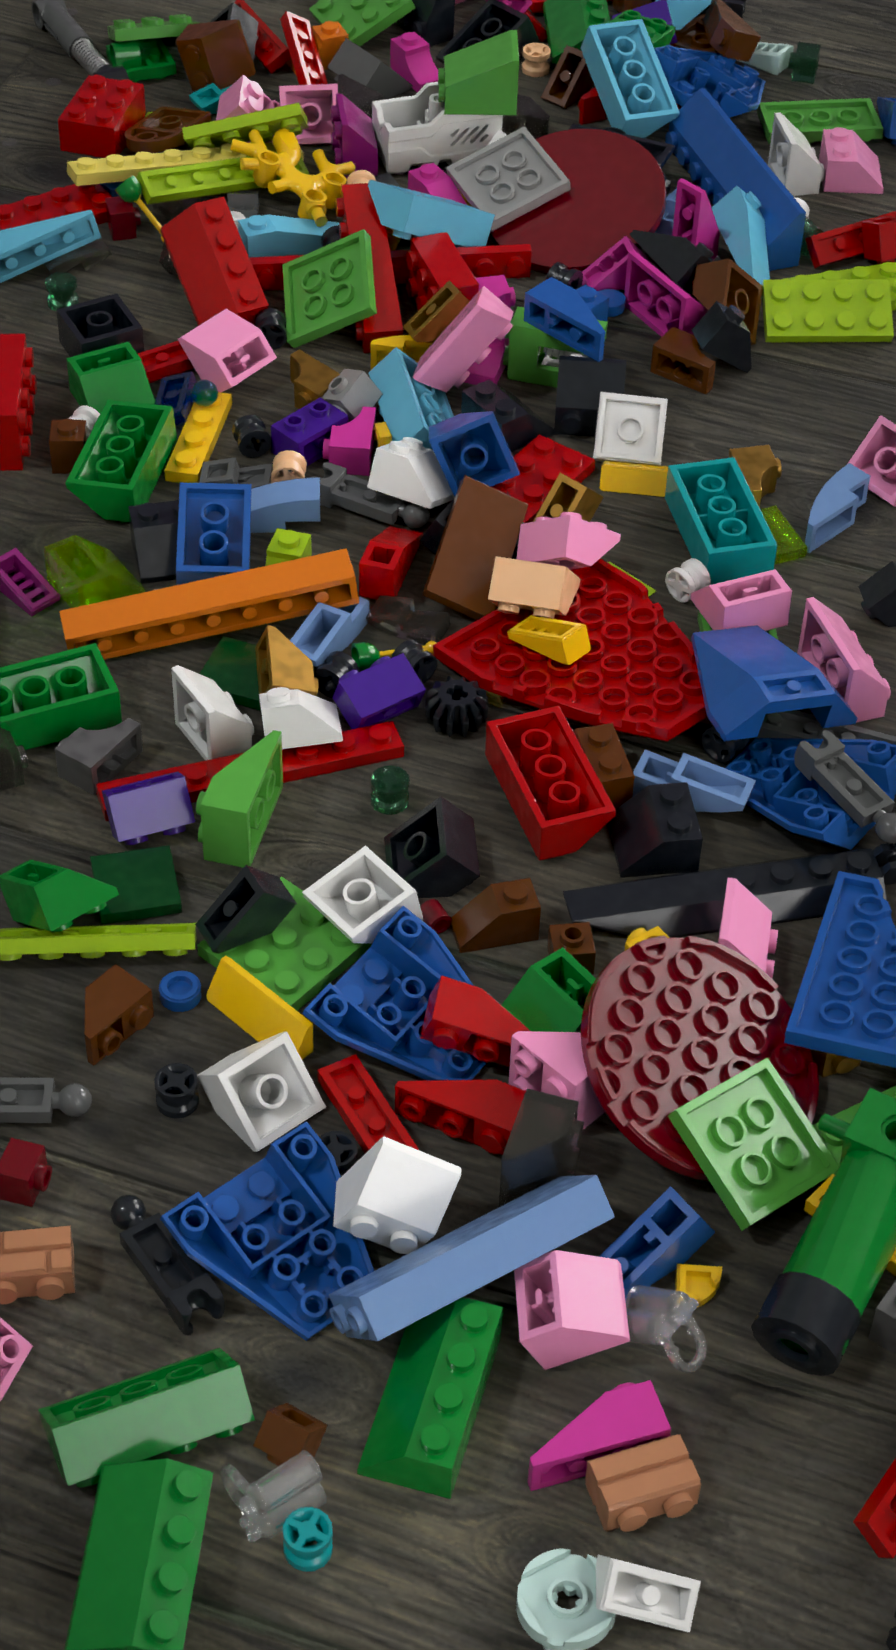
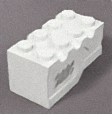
M438 82L426 83L414 96L372 101V125L378 155L389 174H403L409 171L412 166L421 167L424 164L434 163L438 165L439 162H446L451 165L486 147L499 129L502 131L503 115L444 114V102H438Z

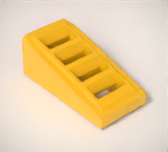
M530 615L507 632L509 639L566 665H571L591 649L586 625L581 623Z

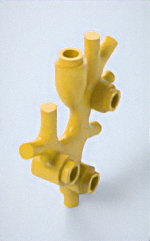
M281 128L274 134L273 145L277 153L266 148L263 138L257 129L251 130L248 134L251 143L236 139L232 140L230 151L252 157H242L240 159V169L252 170L255 184L262 188H268L271 194L286 190L296 193L301 199L298 209L299 218L312 219L318 227H322L327 223L325 216L326 208H335V199L341 198V185L347 182L345 175L355 171L353 162L350 161L342 164L330 163L324 151L317 149L313 152L312 156L320 173L309 175L300 172L295 166L300 161L301 148L294 132H290L286 128Z

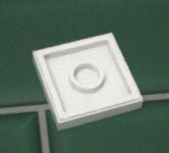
M600 392L593 459L602 462L607 460L660 466L668 399Z

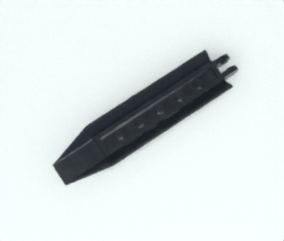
M896 843L880 844L874 850L858 848L622 881L563 891V896L572 923L590 922L591 928L628 936L638 928H644L646 931H649L656 926H659L670 938L719 932L728 877L736 878L772 911L771 924L820 918L824 916L838 871L879 879L884 891L883 898L887 901L885 885L896 884Z

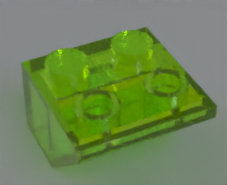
M73 535L44 547L47 580L71 608L145 592L144 587L119 559L105 547L78 535Z

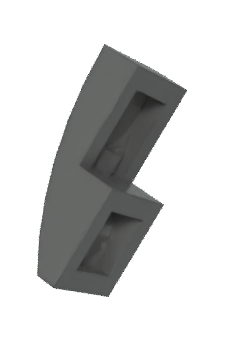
M259 190L228 192L229 210L240 212L246 218L258 215Z
M236 457L206 461L202 465L199 483L252 484L253 489L271 484L273 464L239 468Z

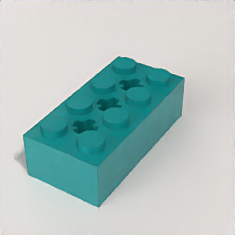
M735 457L668 466L665 500L691 557L702 562L707 568L711 579L710 585L774 570L777 543Z

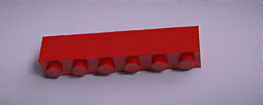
M368 183L341 185V198L335 199L336 216L342 217L343 222H339L340 239L363 229L371 237L377 314L354 323L356 341H362L364 354L371 353L372 340L403 335V325L386 226L381 225Z

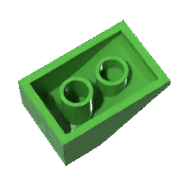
M273 730L215 774L206 792H200L196 804V814L201 815L198 842L203 843L204 860L242 868L245 865L251 866L283 789L281 731Z

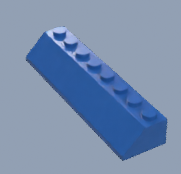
M705 88L699 89L679 110V116L669 123V132L666 133L665 137L666 143L674 145L673 154L678 159L680 165H683L690 174L691 179L701 189L706 191L708 199L713 205L736 186L741 188L746 194L751 191L761 203L759 210L765 219L769 271L798 266L806 217L805 210Z

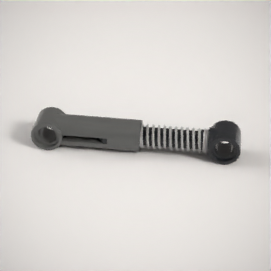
M37 0L32 2V15L39 29L46 28L72 60L79 62L89 75H102L110 79L129 80L128 74L122 65L117 67L111 66L95 48L93 40L67 12L64 0Z

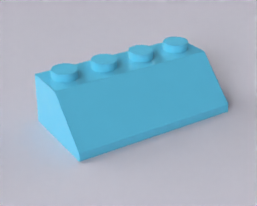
M637 19L589 25L581 51L610 126L622 129L626 135L646 138L677 118L680 112L643 20Z
M369 180L368 188L381 225L392 228V235L411 240L412 235L415 238L447 232L456 247L486 246L495 214L454 200Z
M395 347L369 372L370 379L383 393L378 399V411L387 424L392 435V441L403 440V437H411L421 440L423 447L432 449L429 442V426L453 417L452 409L445 392L420 383L412 377L418 363Z

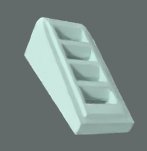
M759 42L750 61L740 62L778 75L792 64L794 46Z

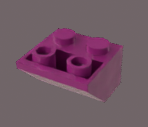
M342 93L336 94V106H331V122L334 124V132H331L332 150H334L335 164H342L351 161L355 165V171L366 170L377 176L378 148L372 120Z

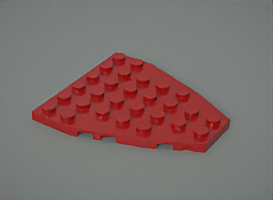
M601 558L592 566L571 569L581 579L580 586L567 615L555 614L554 617L557 620L586 625L591 649L571 665L557 662L509 639L507 632L530 615H533V611L520 609L518 615L503 613L496 609L433 645V655L436 659L461 676H464L470 682L478 681L481 689L540 709L559 706L565 717L597 726L613 723L617 731L668 742L707 717L691 641L674 621L668 622L664 618L663 607L659 603L653 604L650 601L648 589L644 584Z

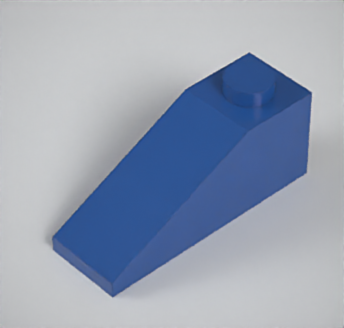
M550 277L525 293V322L597 362L603 360L605 330L577 290Z
M670 1186L599 1257L617 1259L620 1262L625 1302H627L675 1270L677 1264H684L715 1231Z

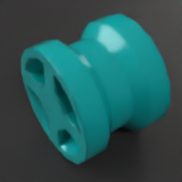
M302 1507L293 1511L285 1519L283 1525L284 1556L288 1564L295 1569L304 1572L316 1571L324 1567L330 1560L333 1552L332 1522L328 1515L317 1508ZM316 1541V1544L304 1546L306 1542Z

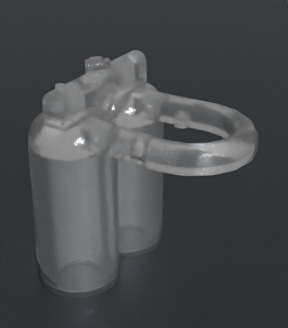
M642 1285L634 1286L630 1289L626 1298L630 1342L654 1346L662 1345L676 1370L683 1373L695 1372L702 1366L707 1355L705 1335L692 1316V1312L699 1306V1302L694 1298H690L687 1293L678 1290ZM681 1325L686 1326L688 1329L687 1334L692 1335L696 1343L695 1356L687 1363L681 1359L678 1353L679 1347L675 1346L671 1339L674 1332Z
M303 1450L252 1484H249L231 1464H226L220 1471L227 1493L241 1510L242 1518L238 1521L243 1529L245 1528L249 1542H255L261 1537L271 1539L283 1532L285 1519L293 1511L302 1507L318 1509L327 1503L325 1491L319 1483L322 1480L321 1470L315 1459L306 1450Z

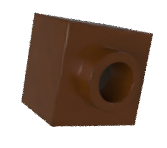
M590 922L549 925L547 943L549 955L563 947L593 975L596 950Z
M285 1403L267 1411L253 1446L267 1453L266 1458L271 1463L286 1469L296 1468L314 1460L328 1425L291 1404Z

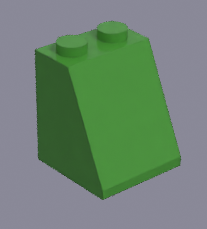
M509 30L444 56V68H438V102H444V114L517 115L519 75L517 30Z

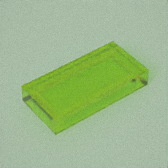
M777 506L760 509L777 543L775 564L806 557L808 547Z

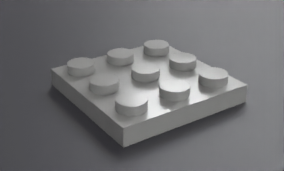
M525 126L446 167L447 174L472 207L495 214L491 231L571 190L569 179Z

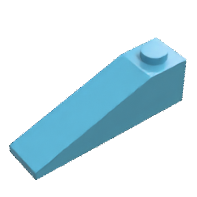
M736 186L712 207L718 229L737 265L762 285L763 280L770 279L765 219L759 210L761 203L751 191L746 194L741 188Z
M92 210L0 230V283L101 238Z
M268 214L253 215L249 218L238 220V232L249 257L305 255L321 248L323 233L328 228L339 225V222L327 221L326 225L318 227L312 219Z

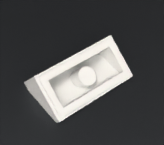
M598 1555L596 1561V1609L690 1632L701 1581Z

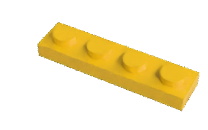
M199 390L165 468V481L199 483L203 462L209 461L232 407V394L216 390Z

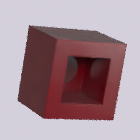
M119 196L105 198L107 225L112 241L137 238L136 226L141 225L139 207H133L132 202H125Z
M16 1138L10 1139L0 1159V1200L33 1207L39 1192H44L48 1188L52 1175V1167L47 1164L45 1145Z

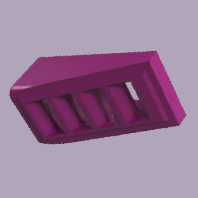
M16 547L0 556V592L31 617L60 600L61 595ZM12 572H15V573H16V574H15L14 576H12V577H9V576H8V575H9L10 573H12ZM22 579L25 580V582L18 586L15 584ZM31 586L35 588L27 594L23 592ZM40 594L45 596L35 603L31 601V599Z

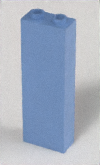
M559 1176L328 1294L334 1306L330 1308V1314L336 1328L350 1338L379 1341L609 1221L615 1216L598 1176Z

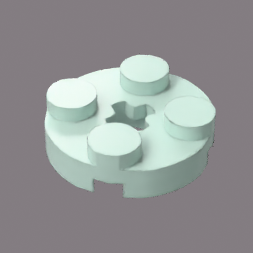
M554 1549L535 1557L522 1573V1579L517 1589V1616L526 1633L533 1640L542 1644L545 1650H585L599 1643L608 1634L609 1630L612 1629L616 1614L596 1609L597 1558L587 1554L586 1558L570 1554L571 1549ZM564 1591L567 1596L576 1594L579 1599L575 1602V1608L566 1609L559 1607L556 1604L558 1602L557 1593Z

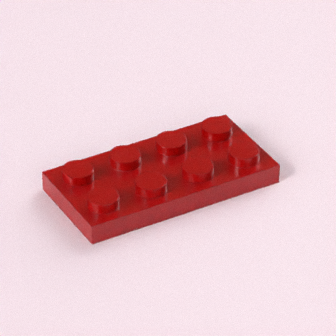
M72 184L65 187H57L36 196H27L23 200L0 205V230L90 209L94 214L97 225L107 222L105 198L112 196L100 184L82 186Z
M539 434L513 457L520 475L491 487L529 504L523 522H533L559 473L581 483L595 471V459Z

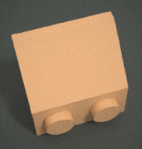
M496 556L488 600L498 606L497 611L518 615L520 609L533 611L532 616L554 619L555 614L567 615L580 586L581 579L566 566Z

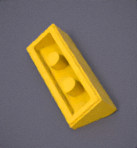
M605 460L601 467L599 487L602 491L665 497L668 467Z
M226 955L222 957L207 991V1001L256 1041L260 1042L287 1031L302 1060L313 1052V1023L233 959Z

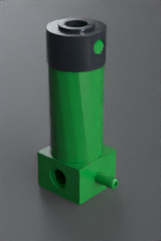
M869 1088L851 1124L829 1114L821 1116L818 1123L819 1130L843 1140L840 1166L783 1273L777 1277L751 1325L753 1336L762 1348L789 1367L807 1374L825 1376L833 1374L838 1368L843 1354L861 1323V1315L896 1249V1098Z

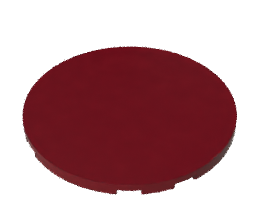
M570 129L539 137L535 140L569 179L571 190L494 231L490 230L489 235L495 245L530 244L532 250L531 270L548 273L552 265L556 262H561L569 270L575 268L582 272V270H585L625 236L640 249L641 246L629 235L633 230L655 233L662 221L666 207L667 194L662 169L657 160L645 147L615 132L599 129Z
M665 935L637 942L634 946L617 955L599 973L587 995L581 1022V1046L587 1074L598 1100L612 1122L633 1145L654 1161L679 1174L703 1181L709 1180L668 1118V1115L674 1110L767 1057L811 1124L816 1113L819 1094L818 1066L816 1063H813L810 1049L784 1043L786 1028L793 1009L789 1007L781 994L776 990L779 986L751 960L722 944L695 936L667 938Z

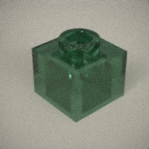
M805 42L798 43L796 52H791L789 57L788 69L793 70L791 81L814 84L821 45Z

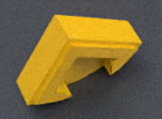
M386 422L374 423L373 437L374 440L378 441V447L390 444V441H392V435Z
M677 1264L675 1272V1311L693 1310L711 1300L720 1285L722 1266Z

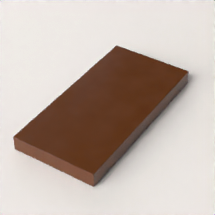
M465 475L460 482L422 595L476 620L494 611L496 605L488 600L495 557L512 558L520 533V525L523 524L529 504Z

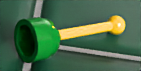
M132 175L115 189V192L125 202H136L161 234L160 229L162 226L140 199L142 187L137 178Z
M427 642L423 646L424 651L433 654V645L437 642ZM354 643L351 646V657L358 664L361 672L370 668L376 660L384 656L392 657L395 649L378 651L371 643Z

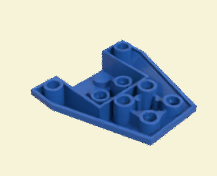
M671 45L654 48L674 100L683 107L699 89L705 88L729 118L758 108L766 81L759 78V73L748 66L743 68L735 63L736 59L723 57L720 53L677 48Z
M759 626L694 632L692 634L691 641L707 717L723 741L757 737L765 715L776 712L809 708L823 728L856 724L858 718L824 674L813 664Z
M755 738L725 768L756 780L746 805L790 832L851 850L875 825L872 822L861 828L814 779L809 781L795 766V752L801 741H807L813 747L819 748L823 739ZM839 739L845 745L844 752L894 801L896 794V745L877 740Z
M402 906L379 930L371 947L334 986L329 983L302 1013L335 1041L425 1080H473L487 1064V1062L480 1061L471 1054L455 1049H442L434 1045L433 1042L420 1038L429 995L441 975L470 985L473 984L436 931L405 906Z
M307 1121L273 1142L265 1158L204 1198L198 1191L163 1214L160 1218L187 1256L305 1341L333 1323L330 1308L334 1306L328 1294L374 1271L363 1239L333 1227L336 1182L341 1176L334 1156Z

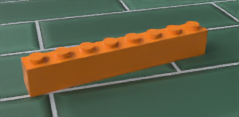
M347 548L65 609L59 612L67 649L70 650L96 643L105 660L309 615L318 602L335 608L359 604L356 576Z

